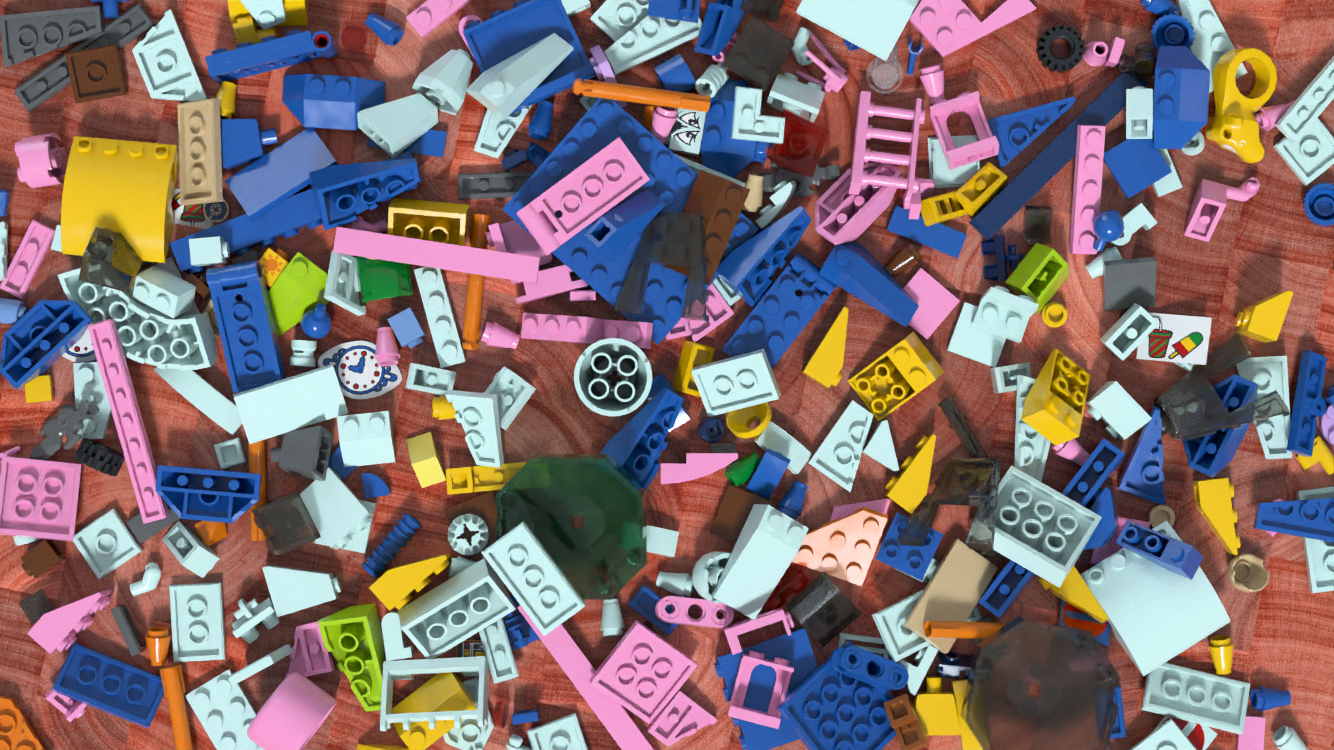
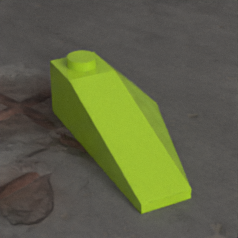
M297 252L268 291L278 337L300 323L302 316L309 310L316 308L318 303L326 306L330 302V300L324 298L328 273L300 252Z
M375 603L350 606L320 619L318 624L324 646L337 660L339 670L344 672L349 679L350 687L365 711L381 710L385 654L381 625Z

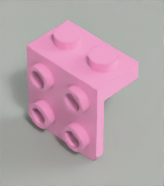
M515 220L503 224L495 223L488 225L490 232L486 233L490 248L495 246V250L499 252L541 258L540 266L552 262V254L546 255L535 238Z

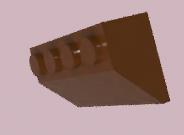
M700 169L660 265L710 286L750 189Z

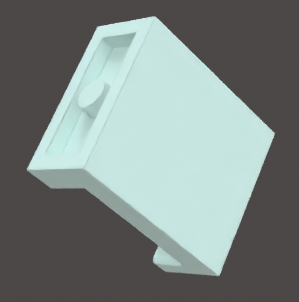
M331 468L327 469L325 481L315 480L291 502L330 548L336 550L348 546L353 540L352 536L358 530L361 532L366 529L372 522L370 519L374 516L344 484L341 476Z

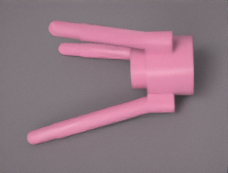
M811 33L810 38L833 67L829 68L813 53L806 50L805 54L826 72L822 78L826 82L798 70L795 74L809 82L820 85L828 93L831 89L837 93L850 77L845 74L846 70L837 63L815 34Z

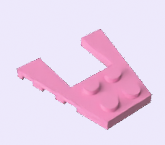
M922 0L909 18V21L943 58L1033 12L1036 7L1030 0H1007L981 23L962 0Z

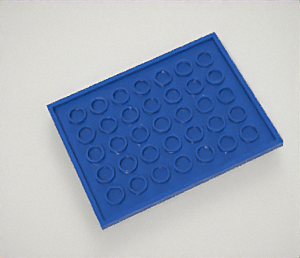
M599 98L502 210L530 233L516 213L620 137L650 180L607 212L647 189L666 205L614 261H611L584 235L599 218L551 253L628 320L653 323L651 340L658 345L709 287L707 284L660 265L698 174L614 100ZM557 210L555 212V216L557 218H560L562 216V212L560 210ZM742 213L738 217L721 260L727 257L731 251L751 239L759 230ZM715 272L711 284L719 276L717 272Z

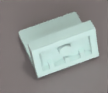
M990 287L981 297L971 325L1020 343L1028 320L1038 310L1039 304L1034 303L1031 297L1019 295L1018 297L1010 294V291L1004 287Z

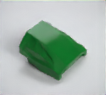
M356 256L362 303L391 297L414 295L410 264L379 259L371 260L366 257Z

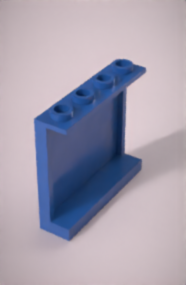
M520 0L513 4V9L506 12L503 9L490 14V19L482 23L480 20L466 25L467 29L463 31L481 74L553 33L573 47L574 50L510 115L573 87L574 80L578 78L581 81H585V79L595 77L594 68L583 50L561 0Z
M802 626L794 629L791 632L792 635L788 636L786 633L742 648V652L732 655V652L722 656L717 655L718 662L714 663L718 678L724 677L727 685L722 688L726 701L730 702L742 654H749L750 650L765 654L764 659L774 661L775 657L790 661L789 665L794 667V671L791 674L785 699L818 668L805 627ZM759 664L753 668L743 707L768 712L776 681V671L773 667ZM782 715L780 716L779 729L732 717L735 727L741 726L743 735L739 736L743 750H769L799 740L800 738Z

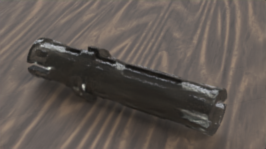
M950 396L938 403V406H940L949 421L948 426L956 432L976 465L977 470L991 463V459H989L966 421L968 420L967 416L962 415L953 397Z

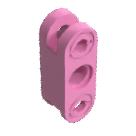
M566 265L539 271L537 284L510 280L511 284H524L526 294L515 298L516 304L572 290H579L589 287V285L583 279L572 281L570 273H573V271Z
M666 596L660 599L655 606L657 618L665 623L723 628L728 626L734 617L733 609L726 604L714 603L703 599ZM666 605H670L673 608L671 614L665 611ZM691 605H695L700 609L698 619L689 617L688 608ZM718 610L723 614L721 620L716 616Z

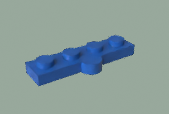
M1302 351L1287 443L1288 451L1304 457L1312 456L1317 426L1316 417H1322L1326 412V402L1321 397L1327 357L1313 351Z

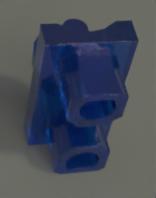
M996 235L994 236L995 239L981 242L982 255H996L997 262L994 265H983L984 279L998 280V282L1003 283L1008 279L1007 261L1010 264V271H1014L1017 268V261L1024 259V254H1016V245H1008L1009 255H1006L1005 236Z

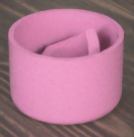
M292 672L282 681L257 713L247 729V736L263 750H302L330 714L337 700L301 673Z

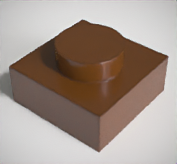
M191 273L185 279L188 283L196 286V292L206 301L208 300L211 293L207 280L202 275L195 277Z

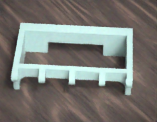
M486 657L383 661L380 731L391 729V723L403 722L404 730H410V722L429 721V729L436 728L437 720H454L455 728H461L462 719H477L478 727L488 724L490 668ZM462 672L464 677L479 676L478 710L392 714L394 680L414 679V674Z

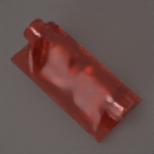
M798 564L787 568L781 578L783 583L776 585L764 605L769 611L780 608L786 602V598L793 593L798 594L806 588V583L810 580Z

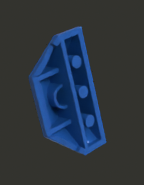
M1186 46L1159 47L1155 67L1153 105L1155 149H1182L1208 123L1210 70Z
M286 75L283 78L282 102L305 128L356 131L359 129L357 113L359 111L385 103L386 83L347 76Z
M728 79L717 91L716 95L710 98V108L706 112L701 156L703 166L735 179V176L755 159L758 141L731 139L735 87L750 88V86L743 80ZM761 105L760 115H762V111H763L762 105Z
M40 300L3 335L0 373L18 390L43 374L78 342L87 330V325L91 324L92 318L76 301Z
M1234 374L1203 391L1198 401L1197 411L1190 417L1181 436L1190 468L1214 477L1232 461L1255 415L1258 384Z
M158 465L155 491L181 519L234 523L259 501L262 474Z

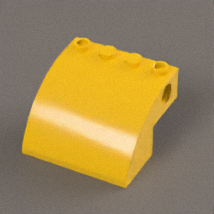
M74 136L62 194V253L165 263L175 223L171 202L179 171L177 145Z

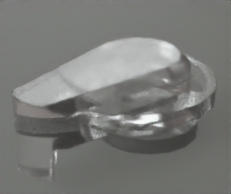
M895 44L886 61L877 57L867 67L866 80L869 87L875 92L889 94L896 91L902 84L904 70L900 62L897 61V45ZM869 77H872L874 84L882 90L876 89L871 84ZM897 81H899V84L893 88Z

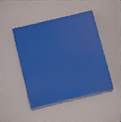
M1127 139L1104 153L1103 157L1105 165L1126 199H1129L1172 172L1160 151L1155 149L1152 139Z

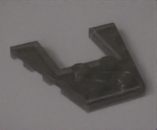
M660 211L650 221L614 310L641 314L650 263L689 267L681 318L709 322V315H706L708 290L705 289L707 264L704 263V250H706L705 217L696 214Z
M1236 333L1209 355L1206 365L1198 364L1158 397L1159 403L1183 441L1217 433L1216 430L1229 427L1231 429L1239 428L1241 424L1257 421V423L1268 421L1269 417L1283 415V417L1290 415L1288 407L1276 390L1229 413L1207 378L1251 357V351L1239 333Z
M951 457L934 482L936 487L932 493L926 494L922 500L923 506L917 515L913 514L907 522L909 526L903 535H898L897 541L899 544L923 546L939 504L979 506L966 539V545L969 549L993 550L1001 468L998 459Z

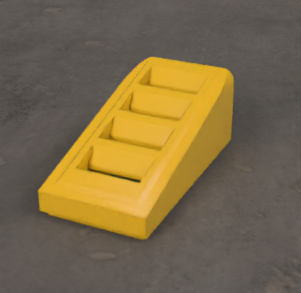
M956 191L933 196L921 201L920 211L926 226L968 214L964 208L961 210L959 201L954 196ZM949 199H950V201H951V204H952V207H953L954 212L952 211V208H951ZM939 202H941V205H942V208H943V211H944V214H945V215H943V212H942V209H941V206H940V203H939Z

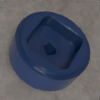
M705 417L698 425V434L703 441L715 443L724 435V424L719 418Z

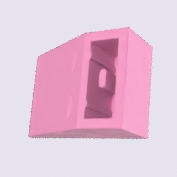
M111 589L105 590L45 613L27 634L50 654L58 651L62 652L65 649L68 650L78 639L75 635L82 629L86 630L94 621L93 614L98 610L102 611L110 603L111 599L109 596L113 591Z

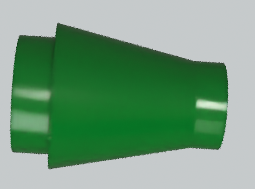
M753 451L749 455L727 465L728 468L724 470V474L735 487L739 484L743 485L757 469L761 458Z

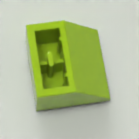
M1036 243L1005 283L1018 296L1025 295L1031 297L1034 303L1039 304L1038 310L1035 312L1039 314L1070 275L1069 265L1053 248Z

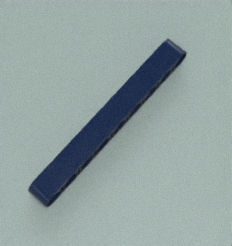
M1132 65L1126 68L969 223L988 241L1076 155L1078 125L1106 126L1126 106V89L1138 86L1146 87L1149 82L1143 76L1138 75Z

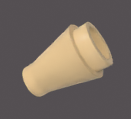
M749 173L744 187L750 189L742 210L759 212V208L763 206L764 176Z

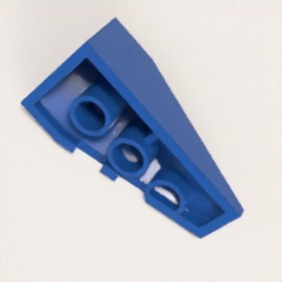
M415 158L333 165L309 172L312 193L325 230L353 222L357 219L356 215L368 208L373 210L378 207L377 203L388 196L395 197L420 182Z
M799 206L731 251L719 263L716 270L717 274L723 282L753 308L770 289L774 282L770 278L777 267L782 268L784 266L786 252L789 248L797 245L811 222V218L805 209Z
M856 241L835 245L818 273L907 327L919 307L866 247Z
M665 387L608 441L594 463L614 478L644 493L658 472L660 453L662 450H666L668 442L665 439L669 429L675 425L684 399Z

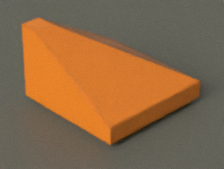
M200 521L194 525L206 547L228 536L224 522Z

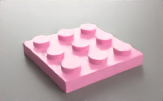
M2 456L0 472V535L73 541L81 464Z
M636 620L589 681L590 684L651 725L698 665L696 661Z

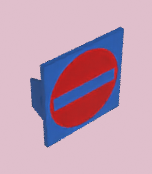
M1062 599L1060 601L1058 636L1109 645L1110 623L1108 620L1101 623Z

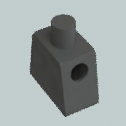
M322 426L287 432L283 437L282 447H273L271 449L270 458L273 462H279V468L289 475L325 481L334 435Z

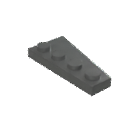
M93 6L1 15L0 31L4 67H11L104 33L102 7Z

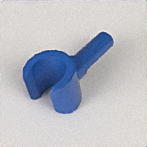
M909 37L907 46L910 58L907 74L913 75L917 54L923 51V43L920 38L919 45L912 47V37Z

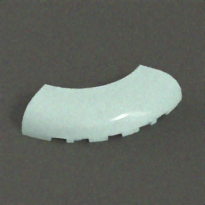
M108 259L58 274L68 300L76 301L92 318L91 324L114 318L126 357L142 364L147 363L158 366L161 369L197 370L211 367L215 364L217 344L208 313L181 314L173 319L133 298L134 288L125 278L117 259Z

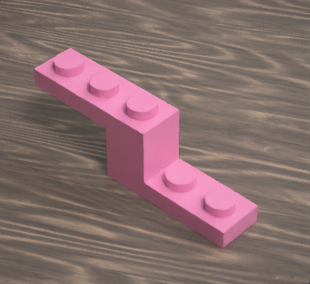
M523 313L521 338L590 345L602 339L619 338L635 344L638 348L651 349L653 323Z

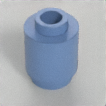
M0 298L1 324L14 325L29 311L24 301Z

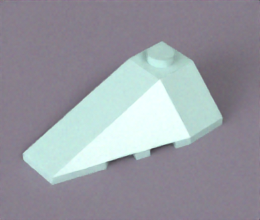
M553 33L484 71L466 91L504 121L574 49L565 40Z

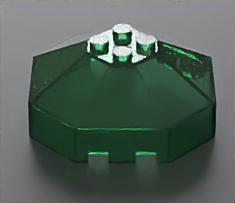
M536 454L495 495V504L497 506L496 541L524 521L582 599L611 600L647 564L646 490L609 454ZM573 516L577 518L582 516L584 518L582 522L583 528L579 526L574 528L572 526L574 522Z

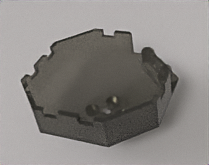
M1019 616L976 644L960 716L982 750H1110L1111 731L1113 725L1115 726L1119 709L1116 703L1113 702L1119 674L1091 631ZM1030 684L1040 686L1038 690L1039 696H1028L1027 692L1030 691Z

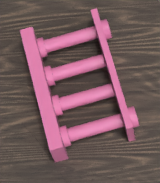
M861 91L857 107L848 194L859 195L861 186H866V184L906 189L905 201L910 202L912 193H917L919 178L915 177L919 125L924 124L925 109L921 108L922 99H916L913 110L875 105V102H870L871 92ZM876 115L912 120L911 133L872 128V125H868V117ZM876 138L910 143L909 156L870 151V148L866 147V140ZM868 161L908 166L907 179L868 174V171L863 170V166Z

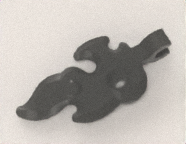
M811 154L777 158L770 163V166L776 169L774 173L759 174L764 176L763 191L767 193H775L773 188L784 180L787 184L793 180L798 181L799 187L792 195L798 198L813 195L814 190L811 186L813 184L819 186L823 179L837 180L840 178L839 165L820 168L817 158Z
M85 399L79 403L78 410L73 405H63L57 414L51 416L42 425L39 433L40 435L45 434L46 437L34 447L29 459H50L61 448L63 435L67 436V441L63 448L68 450L74 447L81 439V434H78L77 430L83 427V421L99 413L100 409L97 403L93 402L90 405L88 400Z

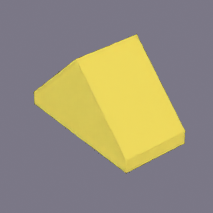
M428 432L407 439L411 464L421 487L424 488L446 481L432 433Z

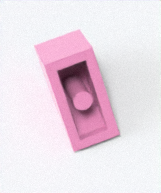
M1202 179L1193 199L1184 231L1185 236L1209 242L1227 203V185Z

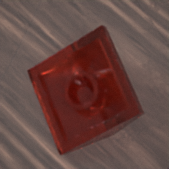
M783 110L781 117H785L783 143H771L766 157L784 170L813 177L829 130L787 110Z

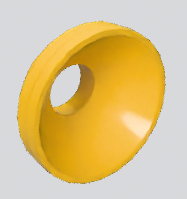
M765 402L730 411L727 414L726 423L730 431L739 438L755 437L768 427L772 417V410L769 403ZM761 420L756 428L749 429L753 421Z

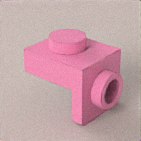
M919 178L917 193H912L910 202L905 201V194H903V209H908V219H919L922 205L921 199L933 196L935 185L933 179Z
M52 688L45 694V698L63 712L69 722L75 717H81L87 709V704L54 692Z

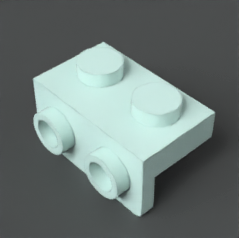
M504 366L496 373L492 383L483 393L497 395L500 427L507 430L536 388Z

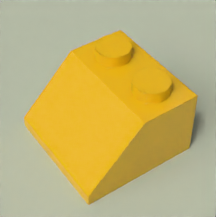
M1288 290L1275 293L1244 308L1243 312L1240 311L1236 317L1235 326H1237L1235 333L1263 343L1277 341L1294 292Z

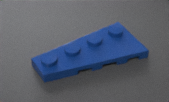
M1334 498L1257 503L1253 528L1334 543Z

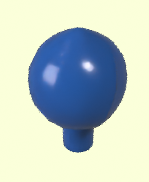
M1103 211L1094 219L1093 231L1097 239L1093 248L1097 251H1103L1106 242L1115 241L1123 234L1125 228L1124 221L1118 211Z
M318 303L316 308L309 310L301 318V328L308 337L313 339L323 338L332 328V319L326 311V306L322 303Z

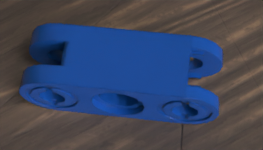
M857 646L838 647L830 655V663L835 671L881 690H899L904 688L908 682V671L903 665ZM868 663L871 665V673L867 669Z

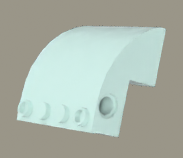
M1167 520L1152 529L1182 541ZM1123 547L1080 574L1108 616L1107 620L1112 627L1115 638L1143 676L1230 622V618L1221 600L1200 566L1193 579L1190 580Z

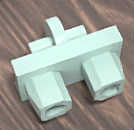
M270 597L260 604L255 598L249 603L244 599H240L238 601L240 609L233 613L237 620L232 623L234 629L232 633L236 638L241 636L250 644L260 636L259 631L255 627L259 622L262 621L267 629L276 626L279 623V618L276 615Z

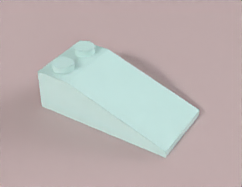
M754 504L711 597L743 615L755 619L798 553L809 528L770 505Z

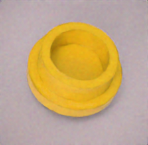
M1058 302L1048 303L1041 313L1043 322L1053 328L1062 326L1066 322L1068 315L1064 305Z

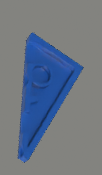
M1075 97L987 120L992 135L996 136L999 143V152L996 155L999 168L1008 164L1075 104Z
M1153 406L1149 415L1152 419L1145 424L1117 487L1164 506L1162 419L1160 417V408Z

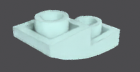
M784 180L773 188L775 194L769 198L775 206L773 207L772 204L766 206L759 212L761 217L756 220L761 229L773 222L787 206L797 186L794 180L788 184Z
M771 421L768 427L754 440L765 452L769 448L790 459L791 461L787 468L793 474H798L812 456V453L801 443Z
M625 522L620 547L675 557L679 532L639 523Z

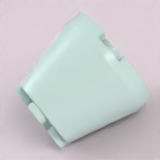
M619 338L602 339L590 345L580 355L574 370L575 389L582 402L592 411L605 416L625 415L637 409L647 398L652 385L651 365L644 352L635 344ZM612 371H617V375L622 377L621 381L616 382V386H612L611 381L607 380V375H612Z

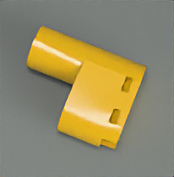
M252 15L233 20V29L238 44L251 42L254 45L262 43V38L269 36L277 37L275 27L267 30H257Z
M1320 435L1315 436L1312 456L1304 457L1294 453L1304 470L1319 461L1328 475L1334 473V456Z

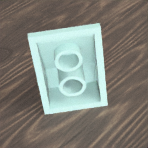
M790 73L778 74L770 91L766 106L813 124L826 92L821 91L822 87L815 83L808 82L806 85L798 82V77Z

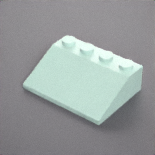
M802 0L796 13L886 61L919 0Z
M1011 465L976 517L969 536L1060 588L1102 517Z

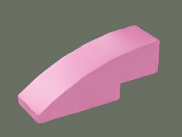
M686 453V463H661V484L680 483L712 474L738 459V453Z

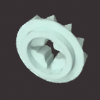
M461 515L455 518L448 528V541L453 550L462 555H474L480 552L488 542V527L476 515ZM465 523L470 531H479V533L472 536L471 546L466 538L458 539L457 537L464 533Z

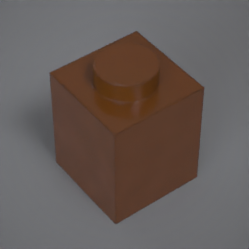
M52 539L43 540L20 557L23 561L22 567L29 576L33 575L34 578L42 577L66 559Z

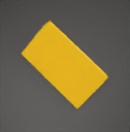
M988 161L954 193V196L967 213L974 217L1006 187L1008 176Z
M691 341L684 342L673 382V387L676 391L701 397L691 370L694 367L711 363L715 348Z

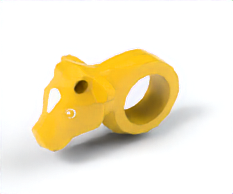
M1247 47L1230 50L1221 56L1215 65L1213 74L1216 111L1213 116L1208 117V123L1206 124L1208 126L1205 131L1207 139L1216 142L1221 148L1235 153L1243 162L1250 164L1261 161L1265 155L1264 146L1259 139V124L1254 113L1261 109L1270 99L1277 82L1276 67L1271 58L1261 50ZM1245 60L1252 65L1256 77L1254 88L1246 97L1239 92L1235 79L1238 67Z

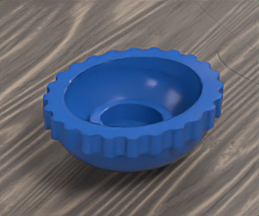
M1166 14L1160 17L1159 20H1156L1155 25L1152 26V43L1158 49V52L1160 46H1186L1190 50L1194 44V27L1188 21V18H1184L1183 15Z
M1326 182L1323 184L1319 183L1317 186L1314 185L1312 189L1310 188L1308 193H1306L1303 200L1304 212L1309 221L1314 222L1315 225L1333 226L1334 185L1332 183L1327 184Z

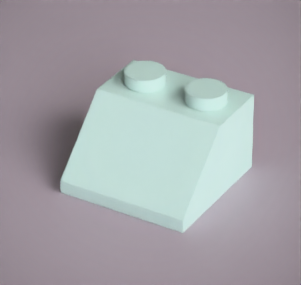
M1117 381L1106 382L1086 401V405L1089 407L1087 412L1096 421L1101 419L1107 425L1104 429L1113 439L1118 437L1120 440H1125L1152 419Z
M390 411L337 416L339 442L344 467L396 462Z

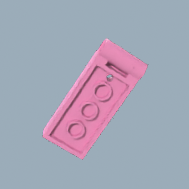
M618 137L516 214L546 255H548L649 181L650 178L620 137ZM557 210H560L562 212V216L560 218H557L555 216V212Z

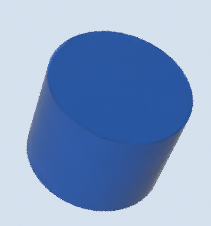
M680 54L653 68L664 90L689 93L696 89V81Z

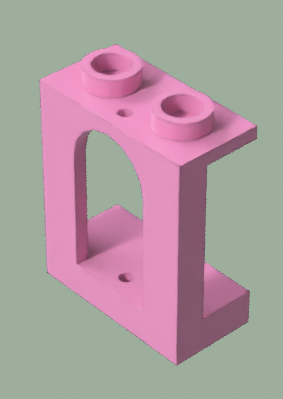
M979 91L973 93L964 92L958 95L957 98L948 101L945 99L939 100L933 106H930L929 117L949 170L998 155L999 143L989 128L979 102ZM954 112H963L969 115L979 141L955 148L947 127V118Z
M782 607L758 614L755 619L747 618L723 627L732 655L742 652L737 635L782 620L785 632L788 636L792 635L790 628H793L794 624L788 611L784 612Z
M750 650L749 654H742L727 714L730 717L779 729L781 714L777 707L785 700L794 667L789 665V660L775 657L774 661L764 659L765 654ZM759 664L771 666L776 671V681L767 713L743 707L751 672Z

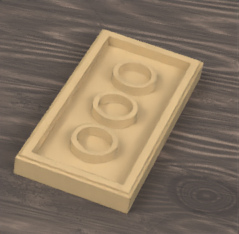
M211 98L178 103L180 205L189 206L223 202L220 99Z
M955 539L905 621L904 626L942 653H948L956 638L926 637L923 629L924 623L927 620L966 622L998 567L959 539Z

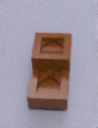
M908 694L883 703L890 725L895 729L901 750H918L929 745Z

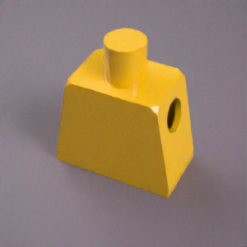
M926 677V691H917L913 700V706L925 736L961 735L954 694L951 691H942V677Z

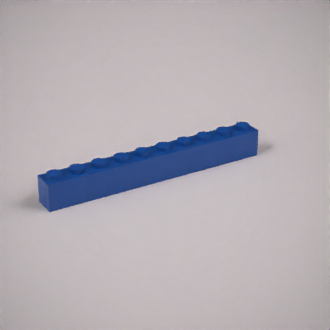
M408 151L406 153L396 156L394 159L390 158L385 161L412 159L414 157L413 154L410 151ZM419 170L418 174L420 182L406 189L404 191L405 193L418 189V184L423 182ZM312 189L288 197L252 221L246 213L173 241L170 245L180 271L194 275L204 271L203 266L196 267L191 265L189 239L223 237L225 242L229 243L230 256L236 254L237 257H241L251 253V248L260 245L261 248L268 247L276 243V238L284 236L285 239L300 234L299 230L308 227L311 230L323 224ZM388 196L387 198L381 200V202L388 201L395 197Z

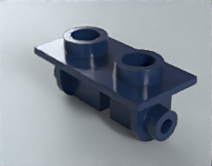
M949 651L946 654L942 652L937 653L939 664L936 666V674L941 675L942 678L959 679L960 671H964V679L977 678L979 682H982L983 679H988V673L991 670L988 657H983L980 654L963 655L953 651Z

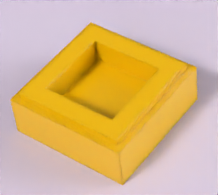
M52 375L38 376L25 385L26 403L54 401Z

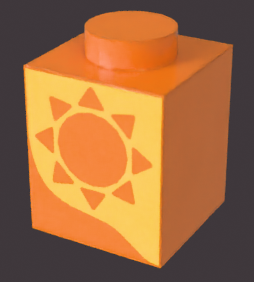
M268 248L259 260L265 283L270 288L290 263L288 261L290 256L280 248H277L276 251Z

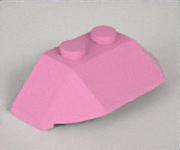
M874 162L866 163L863 166V170L868 171V174L903 177V172L890 163ZM849 168L815 202L816 232L834 245L855 241L890 205L897 188L866 184V186H861L859 195L848 194L851 168Z

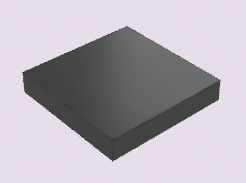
M1155 257L1103 261L1104 310L1127 309L1134 303L1141 307L1155 306L1157 264Z

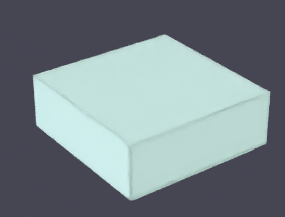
M240 437L214 445L221 469L247 462Z

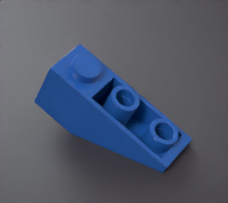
M647 189L603 214L584 235L611 261H614L666 204Z
M1129 520L1126 521L1115 542L1129 551L1190 580L1193 579L1204 558L1192 545Z

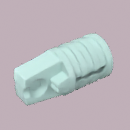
M724 58L717 65L711 64L696 81L695 88L700 95L710 96V98L714 97L721 86L728 80L729 76L726 72L732 62Z

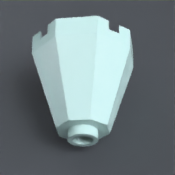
M451 49L421 72L412 88L416 93H420L426 99L430 98L437 103L438 110L456 115L464 102L473 62L470 60L471 56L462 49L457 51Z

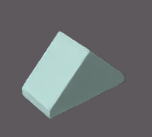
M1029 362L990 368L994 394L1017 390V375L1032 378Z
M883 420L879 422L863 448L862 453L888 469L898 471L899 466L888 420Z

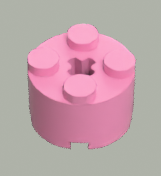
M56 133L25 137L21 141L15 142V152L19 157L20 167L17 170L20 182H26L31 188L64 184L63 176L66 173L68 158L65 147L60 148L57 141L61 139Z

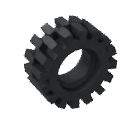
M1058 24L1052 28L1050 27L1042 34L1037 43L1036 53L1039 54L1038 60L1043 62L1042 66L1044 68L1048 67L1051 72H1067L1082 60V55L1085 53V48H1083L1085 42L1081 40V33L1075 31L1076 28H1069L1066 24L1062 26ZM1057 39L1067 41L1070 46L1069 55L1065 58L1054 56L1051 51L1053 41Z
M88 438L82 439L74 455L76 460L86 464V466L115 477L118 475L125 460L123 454Z

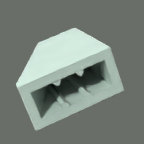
M417 93L359 111L357 113L358 128L394 159L438 123V107L430 98L426 99L422 94Z
M276 565L262 568L277 617L339 598V592H342L338 577L334 578L333 574L329 572Z

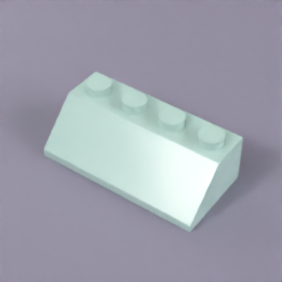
M483 558L399 609L398 614L401 629L427 659H434L516 610L498 574L487 560Z

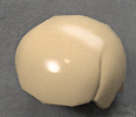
M1245 553L1237 555L1230 561L1228 578L1236 589L1245 593L1261 591L1268 584L1270 571L1265 569L1261 558Z

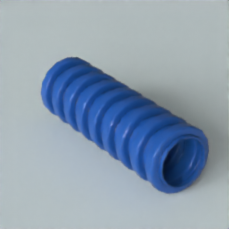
M404 512L403 519H398V525H393V531H388V537H383L382 544H377V550H372V556H367V562H362L363 569L374 578H380V572H385L386 565H391V559H396V553H401V547L405 548L406 542L412 540V534H417V528H422L421 523L411 514Z

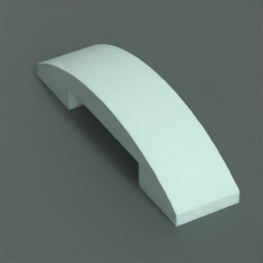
M158 366L154 369L184 398L230 434L234 435L242 425L236 404L231 399L226 398L194 370L161 369Z

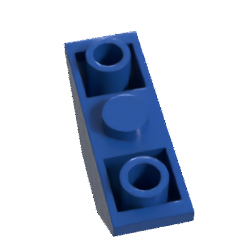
M1105 487L1104 490L1100 488L1091 500L1094 504L1089 510L1101 516L1102 519L1083 550L1105 547L1119 528L1114 491L1109 487Z

